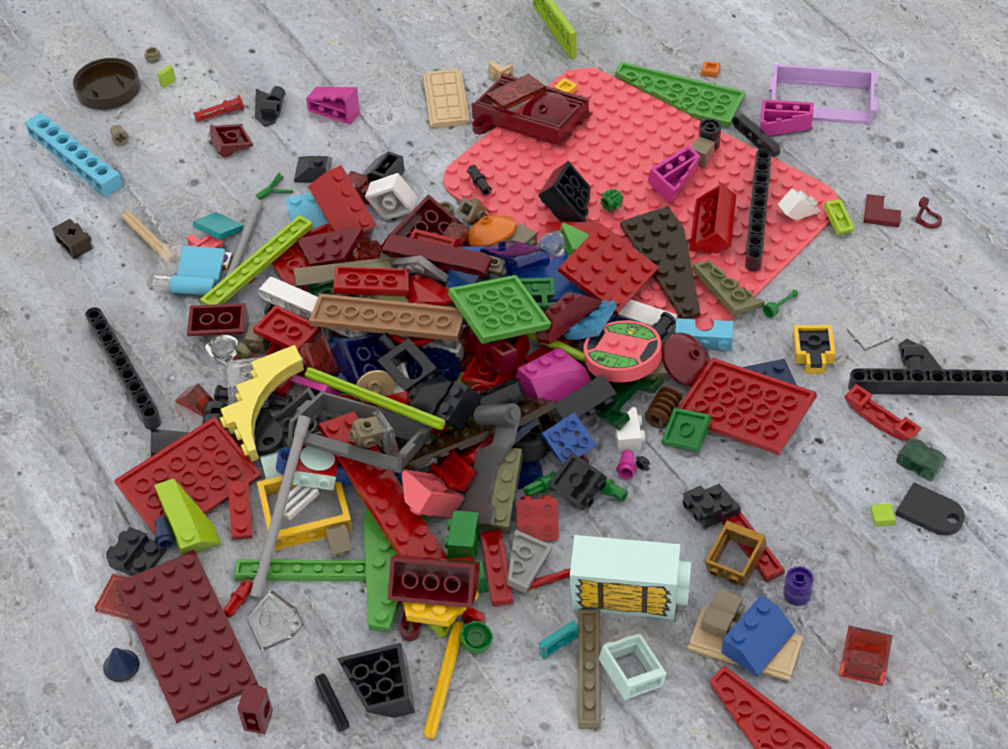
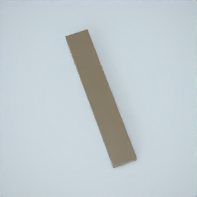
M388 257L294 268L296 288L307 287L334 279L335 266L361 267L364 264L387 261L392 265L395 258Z
M578 610V729H601L600 610Z

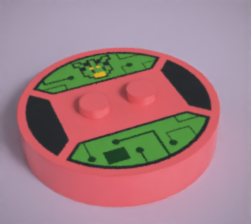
M626 320L608 323L604 326L599 336L589 337L585 340L584 356L586 366L593 375L598 377L604 374L610 382H629L643 378L652 373L661 362L662 347L660 336L651 326L641 322Z

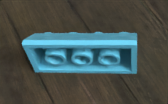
M311 192L285 198L290 222L301 215L313 222L312 229L328 223Z

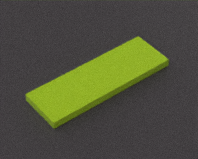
M533 0V7L570 59L577 58V32L553 0Z

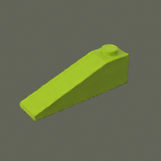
M175 479L154 485L165 516L175 536V542L180 555L193 550L199 552L221 544L214 524Z

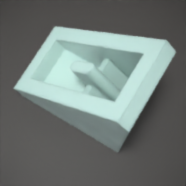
M278 451L260 456L266 479L283 476V474L278 473L276 470Z

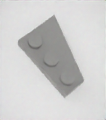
M423 256L395 258L392 263L396 268L409 269V275L422 274L423 277H430L433 280L446 282L449 276Z
M515 530L507 585L526 593L551 553L552 545Z

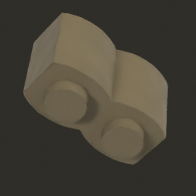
M718 588L703 618L701 630L724 638L737 623L734 622L736 618H741L744 612L745 605H742L743 597Z

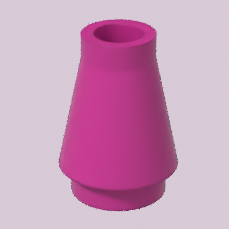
M624 450L616 468L618 475L623 479L632 478L637 471L634 453L631 450Z

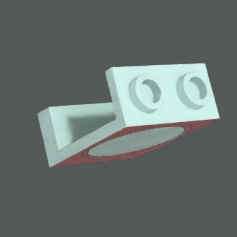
M302 445L293 485L334 490L338 459L332 453Z

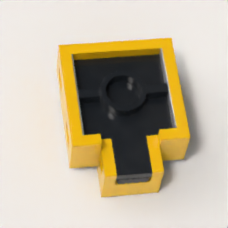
M793 325L792 339L795 364H804L805 374H825L826 364H834L836 354L832 325Z

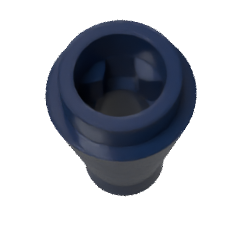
M159 517L155 520V544L161 549H167L174 545L175 536L168 523V519L166 517Z

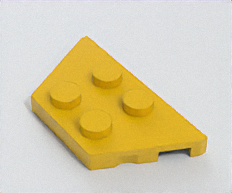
M477 590V593H476L475 601H476V600L478 599V597H479L478 590ZM403 602L407 621L449 627L456 617L467 609L465 607Z

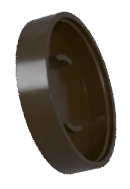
M102 58L92 61L79 69L74 76L73 87L76 97L81 104L92 109L105 110L122 106L131 101L140 90V79L136 67L131 62L121 58Z

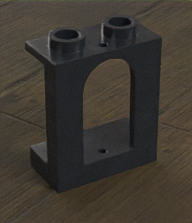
M409 338L378 360L381 371L390 374L403 391L410 392L419 383L439 376L434 364ZM410 357H413L423 368L422 375L416 379H408L397 368Z

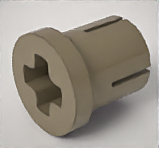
M113 125L110 128L112 141L115 145L123 146L128 142L129 136L122 126Z

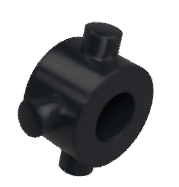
M644 456L636 457V466L641 470L646 469L648 471L650 469L649 460Z

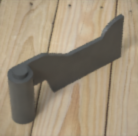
M514 403L480 405L474 411V420L478 425L496 426L492 444L477 451L473 466L477 473L468 486L462 510L478 512L479 525H494L495 508L490 503L498 468L514 444L521 417L520 408Z

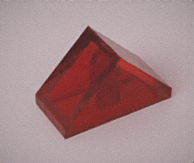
M199 383L188 387L175 400L179 405L202 417L205 404L214 401Z

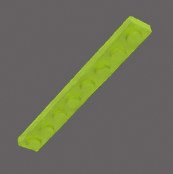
M301 215L297 216L200 299L201 304L214 305L226 303L296 243L297 238L303 237L313 228V222Z

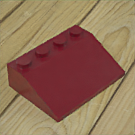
M428 194L390 234L410 238L413 230L418 229L459 240L468 228Z

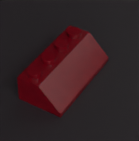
M398 554L391 556L388 600L473 608L479 585L480 562Z

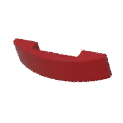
M857 384L844 397L860 416L892 437L910 442L922 429V427L907 417L901 420L871 400L872 394Z

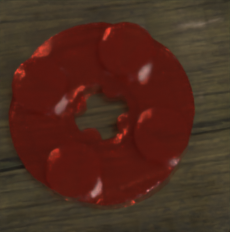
M360 235L356 240V248L351 252V261L379 259L381 256V245L377 241L375 243L370 241V237Z

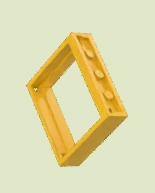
M283 476L257 482L267 530L270 527L271 514L266 495L279 493ZM292 482L291 489H294V488L297 486V485H293V482ZM335 482V488L343 515L279 530L277 540L281 541L276 542L274 551L327 538L325 528L345 523L348 532L353 531L341 482Z

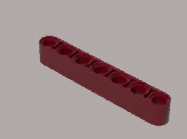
M388 234L381 249L383 254L392 258L423 256L436 267L480 277H486L493 261L491 256L482 252L394 234Z

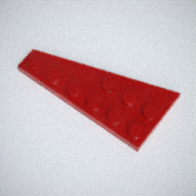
M725 665L710 679L711 687L754 749H831V746Z

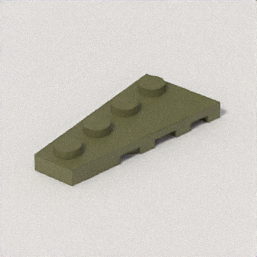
M706 260L693 264L692 270L733 316L764 306L765 301L761 298L757 300L752 296L753 292L749 289L744 290L738 285L739 282L734 278L726 277V272L711 261Z

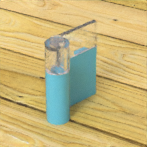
M162 244L157 271L147 278V287H149L150 291L204 296L219 283L225 249Z

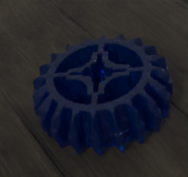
M427 346L426 349H420L437 368L438 375L442 374L449 380L456 381L459 379L462 366L460 358L456 357V353H450V349L444 350L443 347L437 348L436 346L434 348ZM412 357L409 369L411 377L416 379L422 375L423 368Z

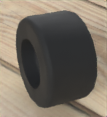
M523 432L516 435L511 448L522 449V463L538 461L547 455L546 442L541 436L542 433Z

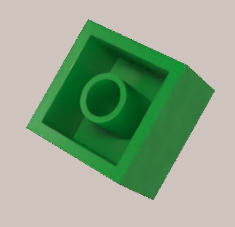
M453 511L452 519L448 520V531L450 533L449 536L445 537L446 556L448 559L473 557V561L476 562L480 542L478 512Z

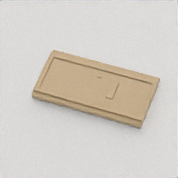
M442 70L423 74L430 127L441 128L470 123L462 70Z
M703 606L687 650L740 666L721 653L723 638L701 630L703 618L708 610V607ZM737 617L734 622H738L741 618ZM793 634L761 673L790 682L804 636Z

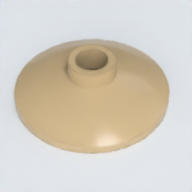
M380 370L364 374L357 382V386L382 396L393 394L395 389V383L390 374Z

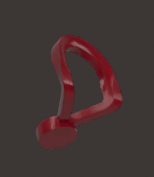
M924 196L918 204L921 208L916 217V222L926 228H937L942 224V217L928 208L929 198ZM924 209L939 221L929 224L922 220L921 215Z

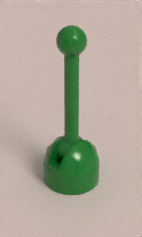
M792 290L791 294L777 304L775 302L765 304L762 308L764 315L768 318L776 316L779 312V306L790 298L798 296V291Z

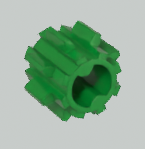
M611 188L602 194L600 203L607 211H614L622 206L624 197L620 191Z

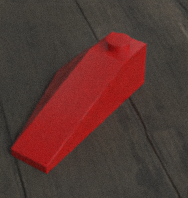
M422 274L411 275L412 278L409 279V296H406L410 303L421 302L436 306L454 304L448 295L449 290L430 277H423Z

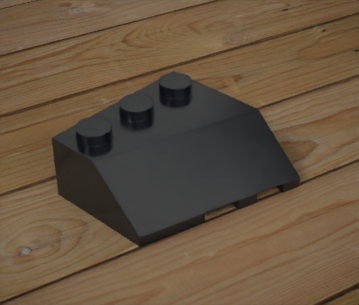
M568 160L552 172L538 196L560 222H587L585 216L588 214L589 209L586 206L590 199L591 186Z
M401 643L337 658L367 713L392 718L415 713L407 657Z

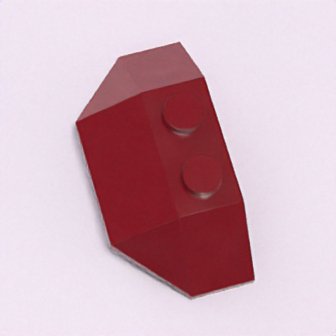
M572 292L565 293L560 300L552 303L543 312L551 322V326L547 330L536 332L537 341L545 344L553 343L601 305V300Z

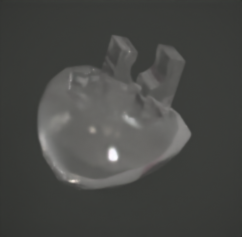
M561 231L546 233L540 239L537 248L539 258L553 259L565 254V239Z
M218 335L206 344L205 351L216 361L225 365H231L233 358L237 354L235 346L238 345V340L233 336Z

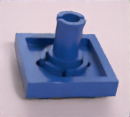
M575 412L541 434L561 465L564 464L572 452L581 457L597 446Z

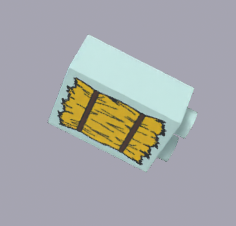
M574 535L570 569L572 610H600V613L675 620L676 604L688 605L691 561L679 560L680 544Z

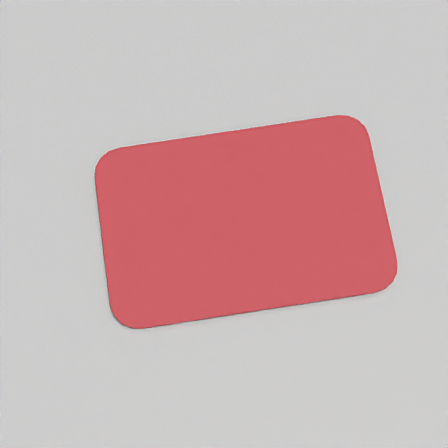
M595 67L569 69L547 85L554 88L556 84L565 78L577 84V90L574 92L575 95L589 98V111L592 112V115L583 125L579 124L571 132L572 136L563 146L497 126L455 159L447 167L443 177L446 191L461 202L463 197L471 200L473 197L482 201L483 206L487 207L485 216H510L515 219L517 226L522 224L536 232L537 243L545 244L546 221H560L546 204L542 203L538 194L552 172L569 160L591 186L590 199L586 206L589 209L588 214L585 216L587 222H600V224H603L633 247L621 229L620 221L669 206L685 230L692 268L695 263L709 260L726 272V277L734 278L738 281V285L744 290L749 289L753 292V297H756L831 223L823 205L825 202L839 199L831 186L771 156L762 265L758 271L752 272L745 268L755 156L758 149L721 131L720 146L714 150L713 157L705 167L698 165L690 180L673 203L670 204L648 183L650 169L686 146L692 147L698 139L701 120H697L689 114ZM526 102L515 112L522 114L523 109L528 102ZM470 165H476L480 173L485 175L487 183L492 188L489 195H482L479 188L473 184V179L467 173ZM723 183L737 195L731 246L719 253L691 251L689 248L696 199ZM615 188L624 197L622 206L617 210L607 211L601 205L600 199L606 190ZM791 189L798 192L801 190L808 198L811 196L818 202L817 206L821 211L817 214L794 220L785 215L778 203ZM692 270L700 307V317L695 318L697 329L701 331L711 330L714 327V320L732 321L737 315L733 316ZM653 276L631 299L678 316Z

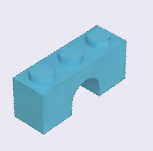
M676 318L675 333H687L694 336L708 350L732 351L733 321L714 320V327L711 330L701 331L695 326V319Z

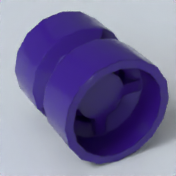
M795 566L787 571L783 595L785 600L791 605L802 606L810 601L814 576L809 569Z

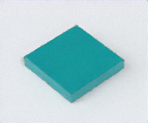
M217 212L193 221L194 228L219 240L243 231L242 224Z

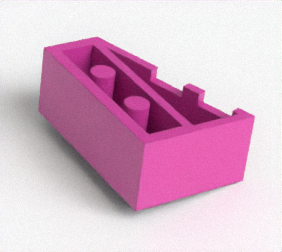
M315 87L306 98L308 111L343 123L351 124L360 114L357 87Z
M762 99L760 129L768 136L809 130L812 127L814 102Z
M689 145L651 168L648 183L672 204L697 170L700 155Z

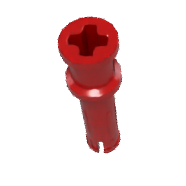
M238 95L237 98L228 101L224 100L222 104L193 112L196 122L223 113L231 114L232 111L243 110L244 105L240 95Z

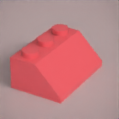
M405 469L402 472L404 500L411 507L410 510L416 515L424 514L429 517L452 518L453 511H457L464 500L461 494L456 490L449 489L445 485L446 482L435 474Z

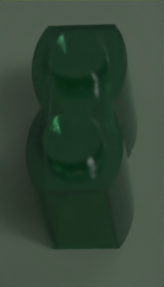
M910 438L898 453L896 462L903 468L914 471L918 476L932 481L944 466L946 456L937 449L927 447L923 441Z

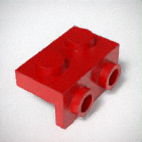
M450 450L449 455H447L441 466L435 463L431 465L436 471L435 475L446 482L445 485L453 491L458 489L465 492L477 473L455 450Z

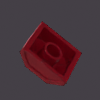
M243 124L210 126L211 142L217 153L222 157L231 156L234 150L253 147V142L248 137Z

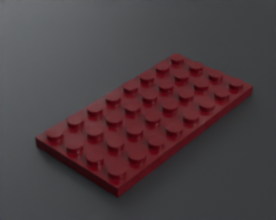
M195 550L115 583L176 724L241 695L245 685H258Z

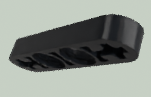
M740 113L733 117L734 127L758 149L769 150L773 158L780 155L779 145L747 116Z

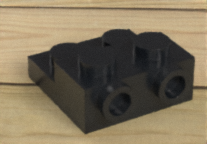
M572 452L548 485L584 511L585 508L593 505L595 500L593 497L597 491L600 492L606 487L607 477Z
M720 484L708 489H704L700 485L683 493L684 499H682L684 508L687 511L689 510L693 514L697 523L700 522L705 529L741 513V507Z
M129 527L127 531H122L119 534L118 543L115 547H109L106 558L111 568L134 576L155 567L167 549L159 548L154 540L148 538L147 533Z

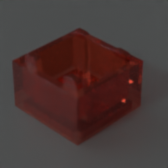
M848 625L839 676L883 686L893 635Z

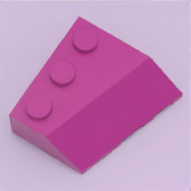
M560 347L517 368L516 378L520 379L526 396L553 400L554 403H557L591 381L586 368Z

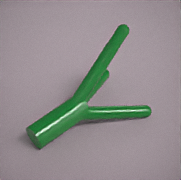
M279 172L267 188L255 195L258 199H262L270 193H293V190L273 189L283 179V175Z

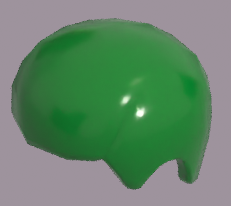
M472 621L466 624L460 634L463 648L473 654H480L488 650L493 640L490 628L479 621Z

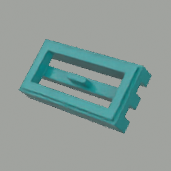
M573 620L538 642L539 655L543 659L547 658L578 638L577 623Z

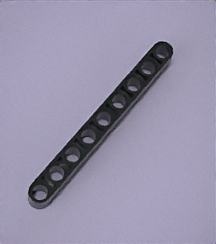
M759 149L755 156L745 268L752 272L761 269L772 156L771 152L767 149Z
M93 307L88 309L85 316L89 328L144 427L149 430L157 429L161 425L158 409L100 308Z
M856 368L850 372L848 389L850 391L857 384L871 394L1008 396V370Z

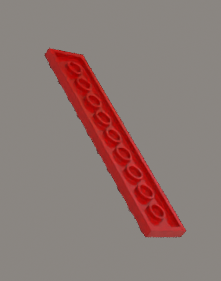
M354 411L319 423L318 429L323 437L355 445L350 440L349 431L353 421L359 418ZM376 445L365 448L381 453ZM334 454L396 554L448 559L422 516L416 515L410 510L411 507L404 500L403 487L393 471Z

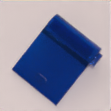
M514 240L500 241L498 244L480 249L482 253L504 259L505 270L511 276L544 268L550 263V257L546 250Z

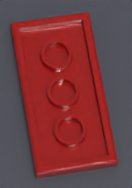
M335 266L333 294L409 296V269Z

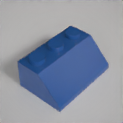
M760 595L723 638L721 653L758 677L793 636L795 629L779 606Z

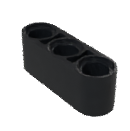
M520 379L508 380L479 393L482 398L477 407L480 405L516 404L523 401L526 396Z

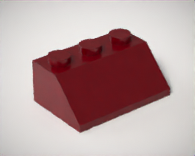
M246 303L190 306L187 336L244 334L248 332L249 316Z

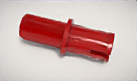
M243 579L238 589L231 593V599L223 609L227 617L231 618L238 608L246 603V598L251 592L253 585L250 580Z

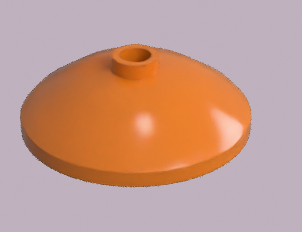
M507 215L485 216L468 230L465 237L466 243L469 247L498 245L514 234L517 229L516 221Z

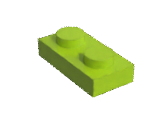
M841 199L824 203L823 207L836 235L852 233L855 227Z

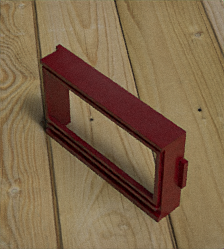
M501 74L499 80L478 98L475 103H471L472 117L475 120L481 119L483 122H489L494 126L559 146H563L572 136L571 132L579 124L583 125L592 115V112L589 111V98L507 74ZM507 87L534 96L544 92H555L564 96L569 105L574 107V109L559 125L491 104Z

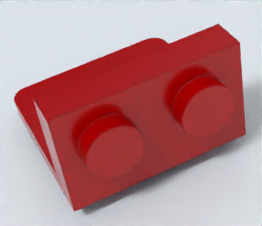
M522 496L521 500H516L518 531L540 541H553L559 538L558 499H553V496H541V499H533V496Z

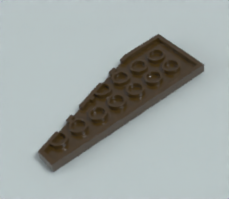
M666 206L620 221V227L633 247L659 267L653 277L680 319L700 317V307L685 230L670 207Z
M526 396L523 401L516 403L521 411L518 427L555 409L554 401ZM474 418L469 419L462 431L452 428L448 434L437 436L433 439L434 441L424 444L403 470H412L431 461L432 457H445L449 455L448 451L454 448L462 450L490 438V434H495L496 426H481L475 422Z

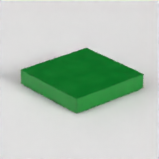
M674 407L661 443L665 446L699 453L712 420L711 415Z

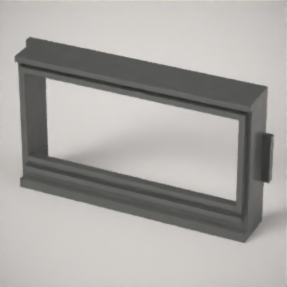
M323 391L311 401H305L296 410L297 414L289 421L288 441L293 442L299 415L311 418L309 426L320 415L336 418L355 411L359 419L376 416L383 433L410 440L401 449L398 458L307 432L303 445L401 473L406 464L426 442H429L430 431L433 429L431 426L393 411Z

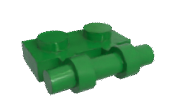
M553 277L519 278L533 298H541V302L536 303L542 311L547 310L552 303H555L548 302L547 299L554 298L555 295Z

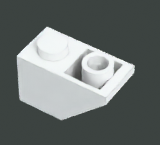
M791 189L778 203L785 215L794 220H799L821 211L817 206L818 202L811 196L808 198L801 190L798 192Z
M632 407L627 412L630 420L620 431L615 429L618 452L641 450L642 442H645L644 430H640L642 418L641 415H637L636 407Z

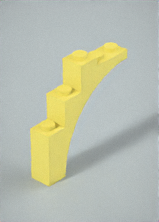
M295 345L252 361L253 370L250 372L253 379L236 385L238 393L235 396L238 402L221 409L223 417H220L222 426L228 428L230 434L235 433L238 441L242 440V451L245 456L249 455L251 462L259 459L255 447L254 431L256 419L262 405L281 383L291 376L304 371L302 359Z

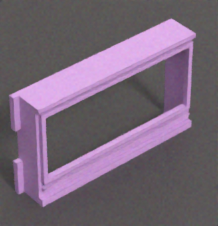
M774 64L773 77H770L769 92H772L771 100H776L777 83L868 89V111L813 107V120L872 124L873 113H877L878 97H874V86L878 87V71Z

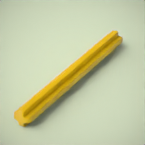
M455 621L451 628L423 732L425 738L434 739L436 737L461 643L460 634L464 627L462 622Z

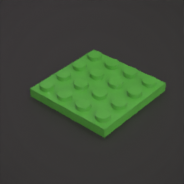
M516 275L449 288L448 295L482 344L547 330L551 326L549 319Z

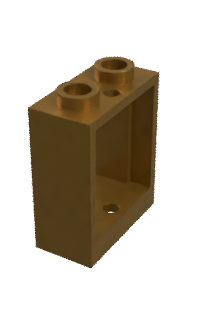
M727 521L705 560L707 572L714 577L725 578L734 585L740 584L746 587L767 547L766 536ZM730 540L754 549L742 573L718 564Z

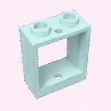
M640 633L633 636L628 635L619 641L608 642L602 646L599 661L624 700L663 686L667 673ZM634 652L647 673L627 679L615 658Z

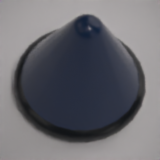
M113 648L104 662L103 672L111 681H127L137 673L140 665L139 658L131 650Z

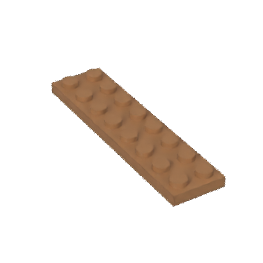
M319 294L309 319L310 326L382 334L387 332L391 335L457 342L465 321L459 309L455 307Z

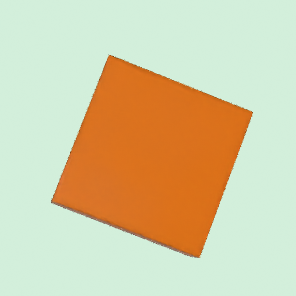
M705 61L701 76L717 78L721 63Z

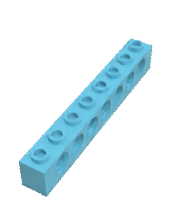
M39 113L24 122L29 136L105 197L122 187V178L117 170L114 171L108 163H104L98 155L91 153L88 147L81 145L79 140L72 138L68 132L62 130L58 124L53 123L49 117Z

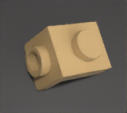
M494 60L488 62V74L492 79L499 80L501 74L514 77L513 65L509 64L503 68Z

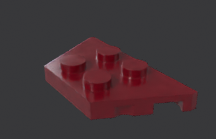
M362 227L297 238V241L311 266L345 263L357 246L356 240L360 235L363 236L364 229Z

